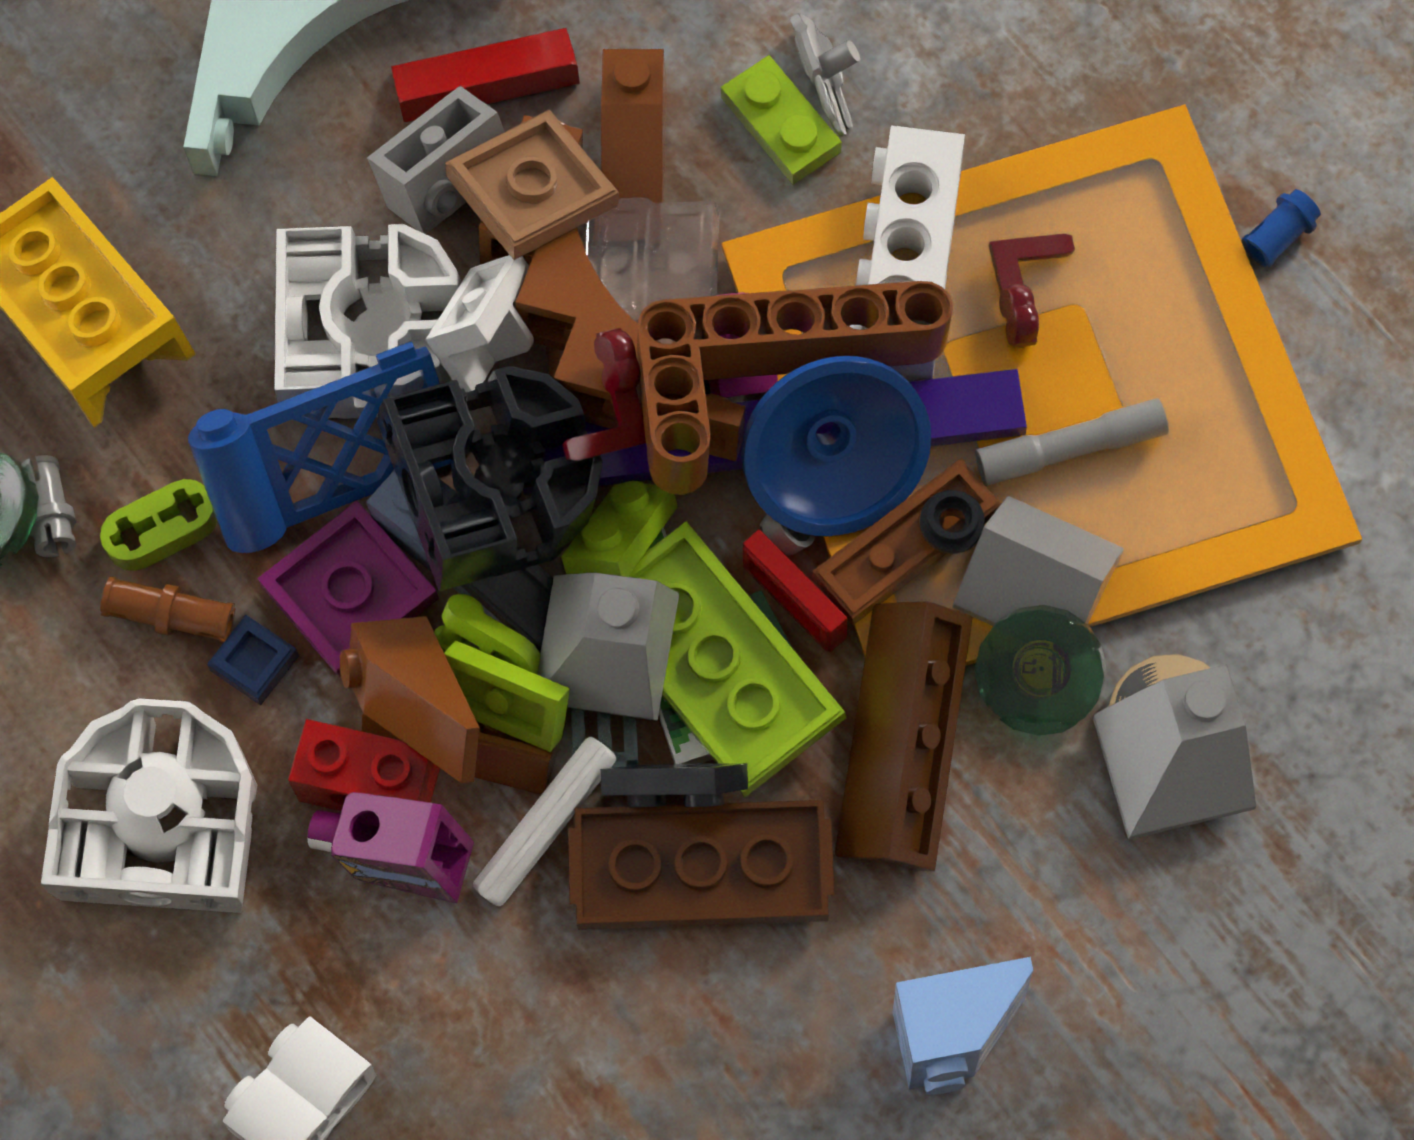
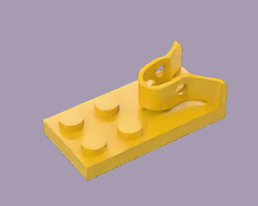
M53 177L0 213V309L73 396L94 428L103 421L106 396L110 391L109 384L143 359L147 361L155 359L188 361L196 355L175 317Z

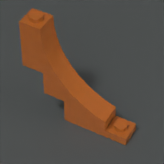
M524 115L521 124L534 117ZM560 121L583 149V129L568 126ZM482 221L479 226L480 265L509 255ZM575 228L523 255L529 265V269L515 302L516 310L532 333L533 343L563 350L554 379L579 399L585 415V421L611 429L619 426L611 394L606 391L602 383L603 362L597 358L594 351V341L597 338L596 333L621 328L622 331H625L631 337L637 356L638 323L619 306L601 282L588 259L578 228ZM638 384L636 390L642 410L640 387ZM671 393L662 395V397L670 400L684 398L678 394ZM705 394L711 434L709 455L736 461L743 441L746 406L733 403L720 395Z

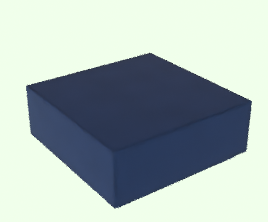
M245 615L208 662L207 666L212 673L259 705H262L299 657V654L295 647Z

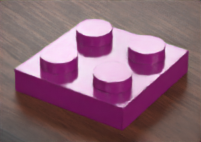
M357 500L257 578L262 589L339 678L341 677L340 653L344 649H349L351 623L417 617L439 599L436 589Z

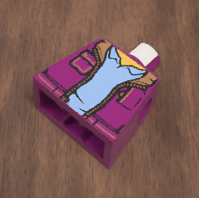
M357 792L347 795L341 814L317 810L311 818L307 836L310 848L331 852V856L353 878L359 881L452 903H458L474 841L441 804Z

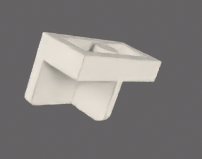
M508 255L470 268L425 339L453 381L458 380L460 388H464L465 392L473 391L477 384L483 383L495 362L529 351L534 342L532 333L513 306L529 269V265L523 256L513 260Z

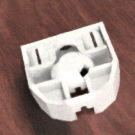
M405 224L388 225V235H380L379 241H369L368 236H355L351 226L277 229L275 394L277 402L358 372V366H375L378 364L376 354L410 341L413 343L415 350L426 346L431 354L440 384L450 382L451 377L425 340L437 320H421L422 312L444 311L462 282L457 269L437 239ZM388 259L389 277L380 276V283L370 284L368 277L359 279V260ZM362 298L367 310L359 314L353 322L344 313L351 304ZM306 300H320L319 311L328 340L308 341ZM420 370L398 378L390 391V398L420 390L424 385ZM353 396L337 402L329 418H359L367 402Z
M136 699L114 712L91 721L73 746L61 756L57 764L41 885L44 889L61 901L241 913L252 834L251 824L253 815L251 813V805L256 799L257 783L233 732L202 712L192 703L186 701ZM162 714L172 715L174 719H182L177 755L152 752L156 729L154 717L161 718ZM71 784L76 788L107 790L106 811L68 809L69 802L66 800L67 790H71ZM207 797L237 799L235 820L204 818L205 811L201 809L203 799H207ZM174 807L186 814L176 827L163 832L159 819L168 815ZM127 850L139 859L154 863L175 861L174 871L171 873L150 867L124 868Z

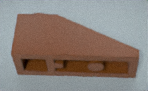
M603 49L601 172L619 192V201L617 207L601 214L602 247H663L666 127L664 49Z
M427 616L351 623L349 649H344L340 653V674L344 687L353 688L363 713L460 783L474 782L480 727Z

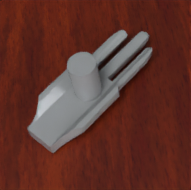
M797 13L790 17L796 35L794 40L805 73L810 77L812 86L816 88L823 111L830 120L833 129L840 136L846 135V129L852 128L853 125L840 87L844 83L841 71L859 62L860 54L854 43L850 40L833 48L828 37L820 32L813 20L801 13Z

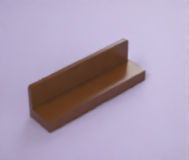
M930 601L881 603L873 607L835 855L843 859L880 860L915 871H935L972 616Z

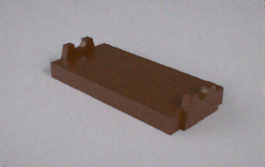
M824 800L724 803V805L707 807L665 805L656 807L575 808V827L568 828L569 903L576 904V924L578 930L822 922L829 919L828 896L834 895L831 818L825 819Z

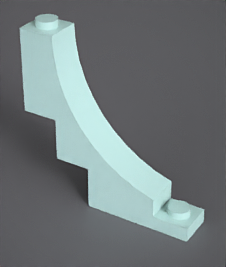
M211 0L183 146L193 174L218 176L221 155H229L232 149L233 123L259 126L279 92L292 75L315 52L359 21L388 7L409 0Z

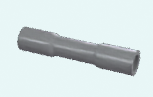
M1155 398L1109 411L1099 418L1044 434L1025 435L975 450V457L984 485L988 486L1038 472L1047 465L1103 449H1118L1167 435L1169 432L1168 421L1161 401Z

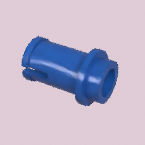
M1298 189L1293 190L1290 194H1280L1276 199L1277 207L1241 240L1246 252L1264 267H1271L1275 260L1303 232L1310 234L1317 227L1316 220L1321 216V212L1316 203L1307 194Z

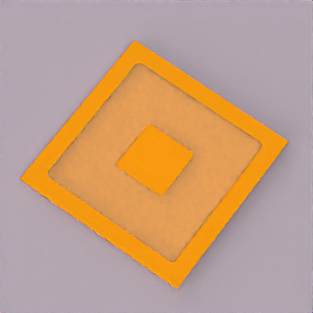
M1186 104L961 171L945 290L950 294L953 302V313L946 348L942 355L935 359L933 379L1018 369L1027 424L1026 435H1040L1093 420L1106 412L1155 398L1161 401L1166 413L1169 427L1167 435L1118 449H1103L1047 465L1038 472L986 486L1001 504L1007 496H1010L1124 548L1123 554L1086 629L1361 543V534ZM906 193L899 197L900 200L908 204H920L927 200L918 193ZM881 195L722 242L721 248L737 293L855 286L859 260H872L874 241L863 240L868 203L880 204ZM1063 233L1072 235L1075 251L1070 256L1018 262L1023 284L1031 289L1034 296L1035 307L1039 317V332L1036 345L1013 348L1006 338L1007 321L1001 315L999 308L1000 292L988 244L990 241ZM900 248L891 253L894 258L901 261L914 260L920 256L916 251L909 248ZM785 330V332L790 334H803L799 330ZM787 374L777 375L778 381ZM1021 436L931 446L925 471L909 497L960 458L983 483L976 462L975 450ZM869 527L844 535L822 536L829 557L833 556ZM977 543L971 549L962 553H946L883 603L930 601L961 612L953 608V603ZM872 611L853 625L864 657ZM973 617L966 666L1019 650L1028 642Z

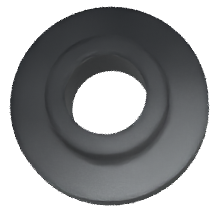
M957 490L942 491L933 495L923 506L920 515V530L925 541L934 549L948 554L962 553L971 549L978 542L985 523L984 513L980 504L969 494ZM947 516H955L963 522L964 526L957 532H948L941 527L940 521Z

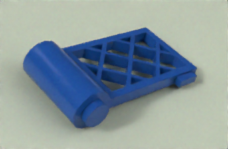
M410 341L376 354L378 364L247 415L233 413L227 409H218L208 412L198 419L196 426L188 435V443L225 543L231 551L252 553L263 550L282 538L286 528L372 495L394 471V467L384 441L368 435L367 432L379 412L383 399L390 398L387 396L398 378L420 370L424 382L421 389L440 384L431 354L426 346L415 350L413 343ZM353 396L367 402L353 429L328 420L335 405L341 400ZM292 419L308 425L294 452L272 444L267 429ZM321 431L346 439L332 466L307 457ZM360 445L384 454L376 471L360 477L346 471ZM451 459L432 465L436 470L450 464ZM278 460L287 463L283 472L280 468ZM301 468L326 477L317 494L295 503L292 502L289 489Z

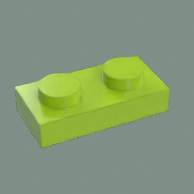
M770 55L721 86V99L792 185L841 153L842 141Z
M640 481L615 484L592 514L588 524L577 534L561 556L566 574L602 573L628 577L678 508L675 494L661 490L657 485L644 484Z
M456 640L444 652L476 721L548 752H551L560 742L563 736L570 688Z

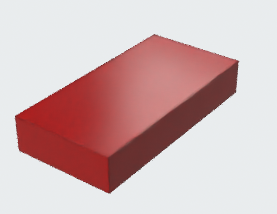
M760 529L743 542V568L825 651L832 652L847 638V617Z

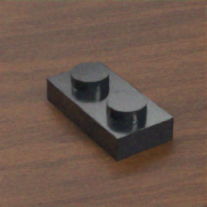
M747 763L646 764L600 769L602 795H627L629 807L667 805L666 795H684L685 807L724 805L723 793L748 789Z

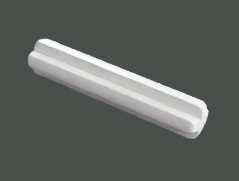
M588 737L583 741L474 880L473 887L481 896L493 905L501 906L505 904L573 817L575 808H580L601 781L600 769L613 766L616 756L609 748L593 737Z

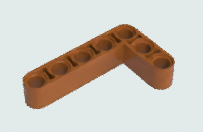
M910 281L664 299L652 302L643 309L638 319L636 358L641 372L639 387L649 471L653 482L661 490L670 494L683 495L694 492L702 486L707 478L711 434L704 380L789 374L808 363L836 356L869 358L887 366L932 362L941 356L946 348L953 313V302L950 294L942 286L933 282ZM914 320H922V321H926V322H928V323H930V324H929V325H920V324H917V323L912 322V321H914ZM850 325H861V326L866 327V328H868V329L858 330V329H853V328H851V327H849V326H850ZM785 330H799L803 334H790L785 332ZM733 334L740 338L726 339L720 335ZM671 339L676 343L661 344L656 340ZM671 393L678 394L684 398L670 400L662 397V395ZM675 449L686 450L692 454L685 457H678L671 455L668 452Z

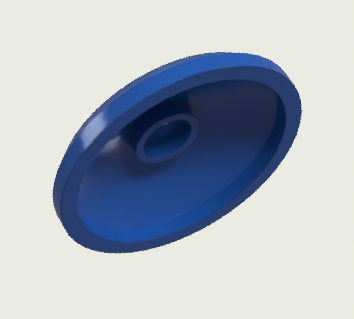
M836 356L820 359L803 365L785 375L765 393L756 405L743 435L741 460L744 477L759 506L773 520L784 527L814 536H836L853 533L875 524L904 502L913 492L925 471L929 459L931 425L920 396L908 380L893 368L881 362L858 356ZM827 422H834L828 432L823 434L816 433L821 425Z

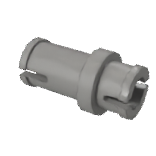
M40 455L35 456L39 472H34L30 459L23 461L18 467L29 510L24 516L27 533L35 538L36 554L42 557H57L59 553L56 541H61L64 554L69 553L76 546L75 537L71 530L76 524L73 507L65 502L58 459L53 456Z

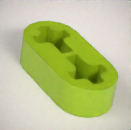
M182 479L172 482L113 512L106 518L101 527L100 539L102 547L114 565L123 570L137 571L147 568L203 540L212 533L218 521L204 484L196 480ZM189 499L191 504L198 506L196 508L198 518L187 523L182 515L178 516L180 514L178 504ZM133 527L137 534H141L139 536L141 546L132 551L125 544H122L124 540L121 534L125 529Z

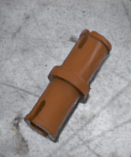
M109 576L100 605L101 616H111L155 626V632L158 634L169 636L174 630L218 640L221 643H224L231 634L236 608H234L235 603H224L181 593L180 586L166 584L161 589L120 580L114 576Z

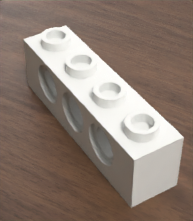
M891 125L888 148L876 147L871 184L882 185L880 204L868 203L863 240L874 241L872 260H859L856 285L928 281L945 289L965 134ZM906 193H918L927 200L920 204H908L900 200L899 197ZM900 248H909L916 251L920 256L914 260L901 261L894 258L891 253ZM914 320V321H912V322H915V323L920 324V325H929V324H930V323H928V322H926V321H922V320ZM850 325L853 329H868L861 325ZM935 360L924 364L889 367L899 372L908 382L933 379Z

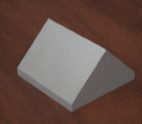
M1007 496L982 530L954 600L953 608L1026 642L1036 639L1053 641L1059 644L1071 659L1074 651L1070 645L1062 638L1047 633L1058 632L1046 628H1058L1045 624L1060 625L1045 620H1058L1045 617L1055 615L1044 612H1056L1066 615L1086 629L1123 554L1124 548Z

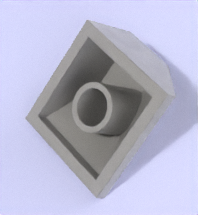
M602 573L554 575L537 675L570 688L567 708L658 721L679 593L655 580Z
M1227 664L1163 679L1093 715L1094 725L1128 840L1255 810L1257 805L1246 724Z

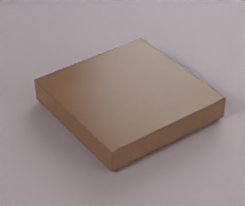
M550 109L445 162L448 180L513 260L618 206L619 192Z

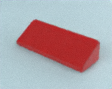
M567 28L391 66L404 122L416 120L459 86L485 104L580 84L578 65Z

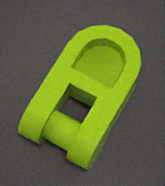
M455 594L448 599L442 613L444 625L439 626L434 631L443 652L455 640L477 649L470 645V642H472L482 652L538 674L541 654L532 642L486 615L483 606L474 597L466 594Z

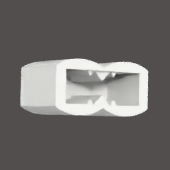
M309 1016L299 1027L295 1024H290L276 1037L268 1051V1056L272 1060L262 1073L255 1079L247 1076L234 1087L225 1101L224 1107L228 1110V1113L224 1117L223 1123L240 1140H326L333 1128L361 1099L377 1075L367 1060Z

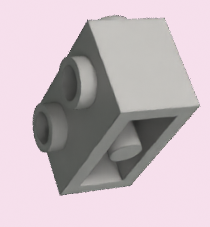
M457 87L367 157L387 208L416 230L427 234L466 203L465 199L446 177L445 162L493 139L505 131L497 111L463 87Z

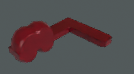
M1066 233L990 241L988 244L1000 292L999 308L1001 315L1007 321L1006 338L1013 348L1036 345L1039 332V317L1035 307L1034 296L1031 289L1023 284L1018 262L1070 256L1075 251L1072 235Z
M621 328L596 333L597 338L594 341L595 354L603 362L604 366L602 383L606 391L611 394L619 427L567 439L563 443L566 460L578 461L646 443L643 414L636 390L641 377L640 365L636 358V350L631 337L625 331H622Z

